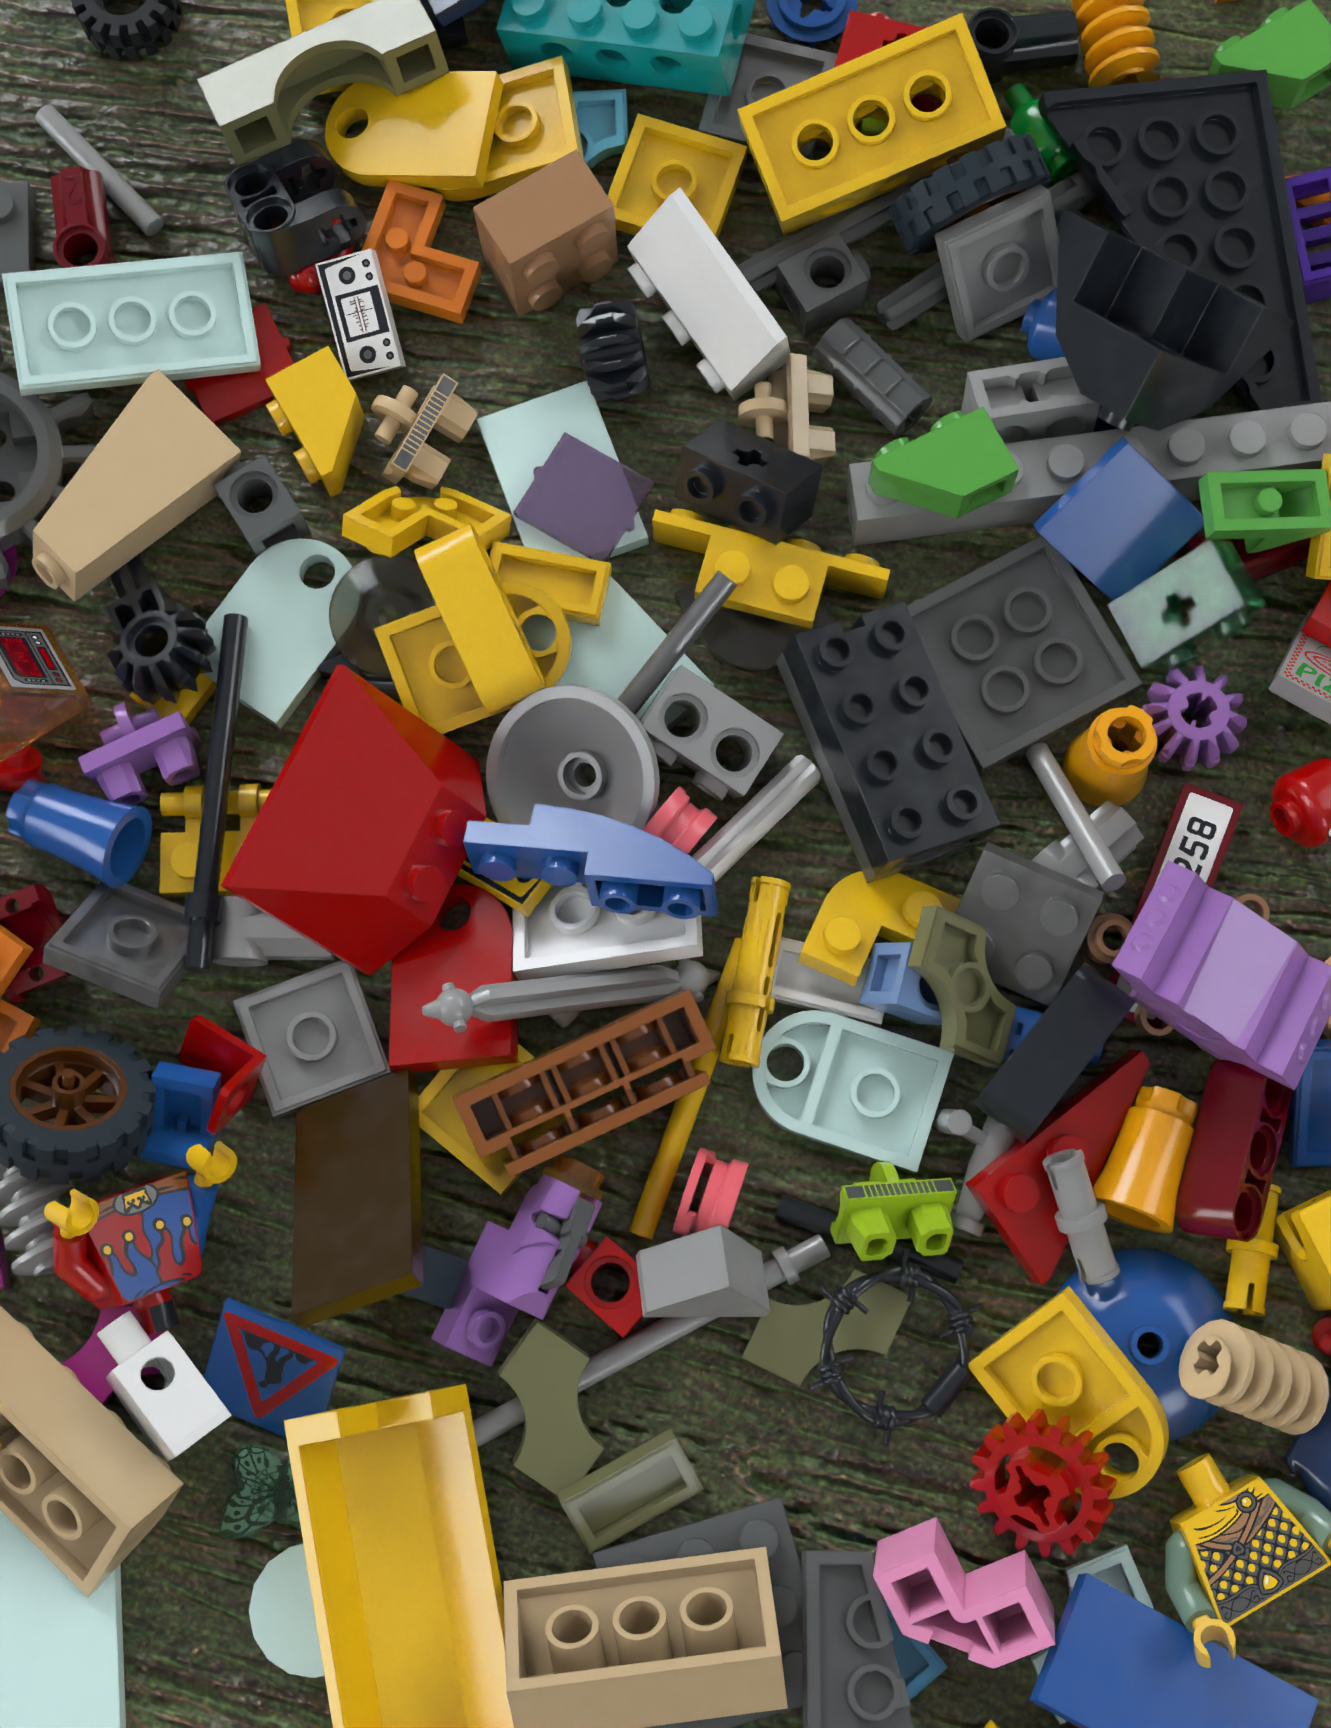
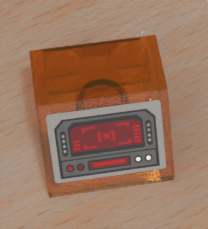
M0 623V762L93 704L89 694L48 626Z

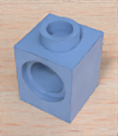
M913 942L874 943L860 1004L916 1024L942 1025L939 1005L931 987L920 974L907 967Z

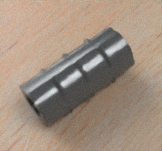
M850 317L840 319L832 325L813 349L812 356L833 376V379H836L851 393L852 399H857L872 414V418L878 419L895 437L909 430L931 405L932 396L914 380V375L908 374L893 359V354H887L873 340L872 334L867 335Z

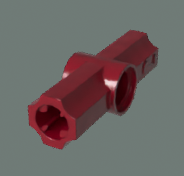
M81 166L61 169L60 173L50 178L57 234L53 242V254L60 268L80 267L76 266L78 260L89 253H97L93 261L84 266L118 263L112 252L105 185L100 171L88 170Z

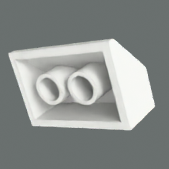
M678 188L669 195L627 245L635 261L627 270L647 298L657 292L670 310L662 316V319L680 345L683 346L691 340L704 359L697 363L696 367L712 390L717 394L725 388L735 401L752 389L756 383L763 381L772 372L786 364V357L790 354L788 338L683 190Z

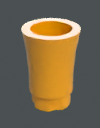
M1129 705L1127 708L1108 709L1093 721L1090 728L1079 733L1070 742L1064 755L1063 770L1080 799L1097 807H1100L1107 800L1116 806H1121L1131 801L1140 793L1147 780L1148 765L1152 761L1157 749V736L1152 725L1153 719L1143 709L1133 705ZM1112 745L1119 747L1122 752L1116 750Z
M1140 1086L1133 1107H1129L1104 1169L1093 1186L1096 1200L1104 1202L1109 1218L1151 1232H1173L1177 1195L1194 1133L1192 1126L1199 1111V1106L1196 1102L1166 1088Z

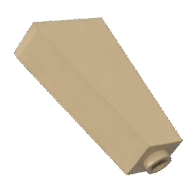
M159 369L148 376L34 528L32 565L35 571L49 587L53 589L60 587L74 602L216 497L218 494L213 485L221 481L224 474L232 466L240 463L241 450Z

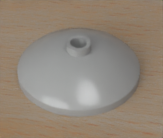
M560 685L542 689L522 699L505 715L496 729L490 744L486 763L487 790L498 823L530 825L534 804H541L602 815L642 830L654 816L660 778L653 744L641 722L623 703L595 688L581 685ZM587 763L592 765L596 772L593 784L584 775V768Z

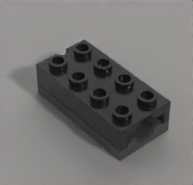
M905 602L861 614L851 629L843 632L838 621L794 634L783 650V653L777 659L776 664L867 884L975 848L1000 826Z

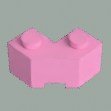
M937 1517L877 1541L873 1578L902 1635L926 1644L929 1643L930 1639L967 1652L968 1660L992 1669L1055 1645L1054 1606L1026 1550L965 1574Z

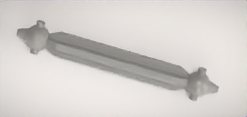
M686 958L678 960L679 965L675 970L662 965H650L481 985L470 994L462 989L455 988L454 983L448 982L442 985L443 992L436 1000L422 1006L423 1016L439 1019L443 1024L452 1026L454 1031L459 1033L467 1029L466 1022L471 1016L483 1021L494 1022L656 1002L675 992L690 989L696 1003L704 1000L703 993L707 987L720 980L721 973L717 970L705 968L703 964Z

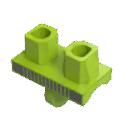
M876 1162L871 1168L869 1181L854 1182L852 1185L842 1186L839 1214L836 1221L832 1222L830 1228L835 1244L851 1243L861 1261L883 1260L886 1256L893 1253L896 1239L909 1238L912 1239L916 1251L921 1253L922 1256L944 1255L948 1251L954 1233L950 1213L957 1190L951 1178L915 1180L914 1178L899 1179L897 1171L891 1162Z

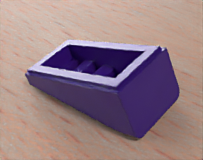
M1331 167L1285 179L1306 304L1331 298V249L1307 254L1306 248L1331 242V224L1303 231L1301 229L1302 224L1331 217ZM1326 193L1329 194L1330 201L1298 209L1296 207L1295 201Z

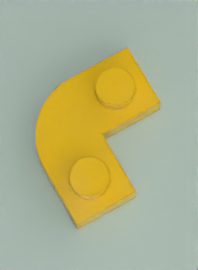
M395 486L379 492L343 514L342 536L365 546L372 553L392 558L425 536L436 540L471 523L487 551L492 547L493 541L500 542L509 536L512 515L462 492L443 486L440 488L439 498L401 497L400 488Z
M862 871L853 873L839 881L827 894L801 949L797 962L855 987L877 936L893 943L914 942L923 906H939L955 913L961 899L901 873L868 884Z

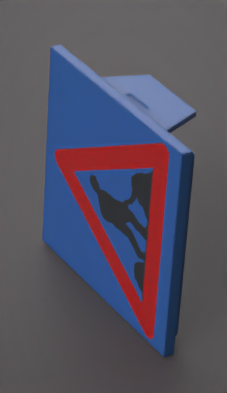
M227 1298L223 1306L204 1379L231 1415L286 1438L284 1420L327 1411L347 1348L231 1298Z

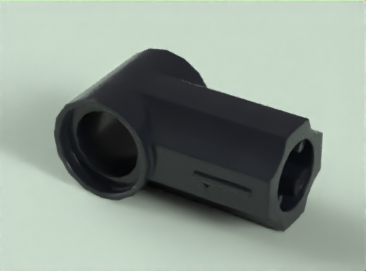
M987 7L973 14L967 24L990 85L1000 81L1006 72L1075 65L1078 58L1079 29L1076 15H1072L1070 10L1012 16L1003 9ZM981 44L990 45L995 49H988Z

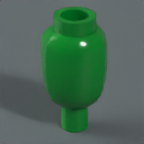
M1022 83L1010 87L1005 92L1004 99L1014 113L1011 119V129L1015 135L1019 134L1020 137L1024 134H1030L1033 137L1052 177L1050 178L1052 182L1057 183L1078 170L1073 160L1039 114V99H1033Z

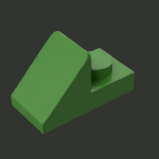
M1326 469L1206 472L1198 481L1206 540L1244 539L1247 553H1257L1331 531V503Z

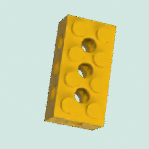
M963 13L737 109L742 131L784 236L932 174L939 168L948 165L946 160L954 155L960 158L974 150L975 153L981 151L987 144L1000 140L1002 143L1007 127ZM931 94L936 96L942 105L935 111L922 112L916 109L911 102L919 95ZM869 117L878 118L887 126L881 134L876 136H865L855 127L860 121ZM812 141H823L831 147L830 153L820 160H809L800 152L807 143Z

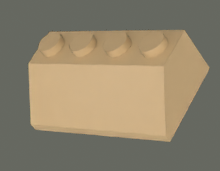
M0 1306V1443L2 1444L0 1447V1511L89 1597L159 1522L184 1483L172 1473L165 1460L153 1454L126 1428L122 1419L115 1412L106 1409L80 1383L78 1377L71 1369L61 1365L36 1341L27 1326L17 1322Z
M766 1547L504 1581L506 1695L514 1728H644L788 1709Z

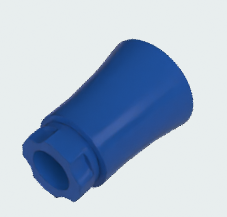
M27 780L20 790L14 792L6 812L9 822V833L26 840L27 844L31 847L52 854L88 872L111 888L123 886L135 875L146 856L151 840L152 819L145 807L108 801L79 793L55 783L47 785L38 780Z

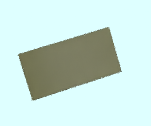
M670 1428L557 1492V1495L589 1554H592L701 1492L704 1488Z

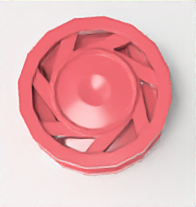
M679 786L642 830L665 840L686 854H689L718 817L707 808L699 810L689 803L690 797L686 795L687 791Z
M700 1147L683 1193L672 1232L687 1236L692 1232H700L718 1225L728 1229L749 1163L737 1159L726 1163L716 1159V1152ZM705 1176L708 1178L698 1203L697 1212L695 1213L691 1211L701 1178Z

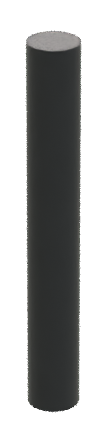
M783 1195L774 1219L834 1240L830 1228L832 1222L836 1221L838 1214ZM896 1239L893 1253L884 1258L900 1264L903 1249H910L908 1263L918 1264L921 1270L929 1273L931 1276L952 1284H956L963 1265V1260L948 1254L922 1256L921 1253L916 1251L913 1242L907 1239ZM846 1243V1245L853 1247L851 1243Z

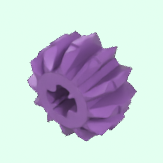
M1203 665L1195 666L1188 679L1176 668L1171 670L1166 676V685L1156 682L1152 684L1147 692V696L1152 703L1143 705L1141 709L1152 717V725L1156 732L1157 742L1161 741L1164 745L1158 754L1159 762H1167L1176 753L1180 755V766L1183 772L1190 771L1194 767L1197 758L1210 769L1219 763L1220 752L1232 754L1236 750L1239 742L1234 734L1244 730L1247 726V718L1233 712L1242 704L1243 694L1232 693L1225 695L1222 692L1228 682L1226 674L1217 676L1213 683L1206 682V672ZM1186 709L1190 710V717L1195 712L1201 716L1204 722L1199 728L1195 727L1196 720H1193L1189 725L1182 718Z

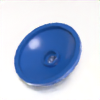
M1130 1248L1113 1251L1115 1260L1120 1268V1273L1115 1278L1101 1284L1087 1285V1282L1082 1284L1079 1280L1077 1269L1064 1281L1055 1296L1070 1286L1151 1387L1166 1413L1169 1427L1168 1442L1198 1429L1219 1409V1406L1207 1403L1206 1400L1189 1396L1182 1388L1178 1374L1179 1362L1186 1342L1198 1328L1209 1321L1219 1319L1233 1322L1230 1311L1222 1309L1224 1299L1213 1283L1188 1262L1174 1255L1152 1249ZM1146 1332L1154 1335L1159 1344L1158 1351L1152 1358H1145L1137 1348L1139 1337Z

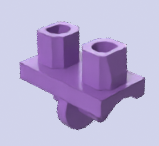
M123 701L113 707L118 724L100 732L104 746L78 757L84 774L101 787L110 801L137 805L148 797L140 774L151 768L159 766L164 780L170 786L180 785L199 776L200 768L195 748L203 745L197 729L194 726L190 727L179 711L162 718L157 708L153 707L136 715L129 703Z

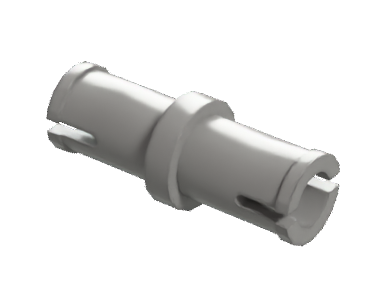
M1066 1149L1055 1152L1042 1161L1059 1209L1054 1216L1059 1232L1067 1234L1078 1268L1080 1282L1082 1284L1087 1282V1285L1101 1284L1115 1278L1120 1273L1119 1265L1115 1260L1104 1226V1222L1108 1219L1107 1210L1103 1201L1096 1200L1084 1162L1083 1151L1081 1149L1077 1151L1075 1149Z

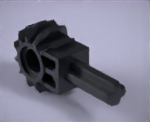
M138 554L110 575L120 599L106 606L116 630L111 631L114 643L117 645L106 655L110 659V664L116 669L114 674L118 677L117 681L128 692L132 691L143 701L149 702L152 705L160 700L161 697L166 701L177 704L181 690L186 688L198 692L195 679L199 674L213 672L210 665L211 662L207 657L217 649L214 646L213 639L207 633L208 629L204 620L196 612H191L189 609H185L181 603L175 602L155 580L151 581L141 556Z

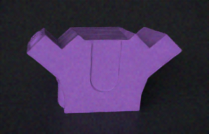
M1169 860L1167 861L1112 966L1133 987L1129 996L1136 1000L1135 1003L1219 1060H1230L1243 1064L1295 1091L1331 1015V965L1309 956L1297 941L1233 897L1208 887L1196 872Z

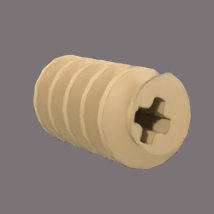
M1223 1319L1207 1322L1192 1334L1180 1356L1178 1371L1180 1383L1189 1396L1224 1407L1230 1412L1262 1422L1266 1426L1280 1429V1431L1291 1435L1303 1434L1318 1425L1326 1411L1329 1398L1328 1377L1323 1365L1313 1355L1279 1343L1275 1339L1260 1335L1253 1330L1243 1328L1234 1322Z

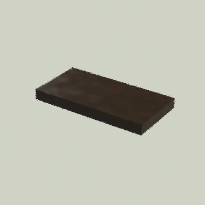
M408 1068L296 1109L291 1315L302 1327L423 1286L418 1080Z

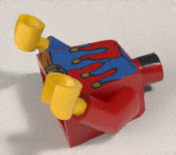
M221 1141L215 1143L212 1156L201 1144L193 1145L188 1149L186 1161L196 1171L188 1177L186 1171L154 1178L97 1200H93L74 1188L70 1191L71 1204L69 1208L56 1201L48 1203L44 1208V1215L47 1220L52 1222L54 1227L53 1258L55 1274L85 1300L92 1301L93 1305L98 1309L133 1303L138 1322L147 1335L179 1324L180 1319L170 1287L201 1274V1257L204 1252L211 1212L219 1183L230 1178L237 1166L236 1154Z

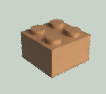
M577 149L473 207L484 263L519 317L533 309L535 311H542L551 307L561 298L563 292L583 281L590 283L602 278L610 271L613 264L619 261L614 205Z

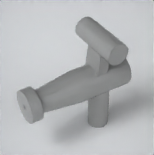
M939 1109L935 1113L933 1126L938 1132L960 1135L976 1145L967 1167L956 1213L951 1211L950 1216L953 1227L981 1237L985 1225L979 1222L985 1212L965 1183L1010 1148L1018 1139L989 1116H987L983 1129L980 1130L972 1125V1118L965 1110Z

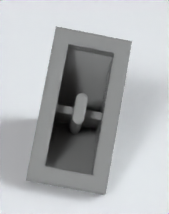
M722 1225L640 1250L636 1255L643 1317H767L771 1312L762 1251Z

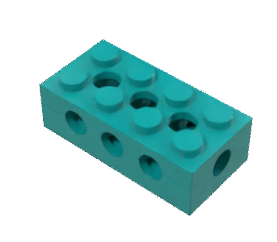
M505 0L496 30L513 69H519L562 55L569 68L570 76L730 97L756 0Z

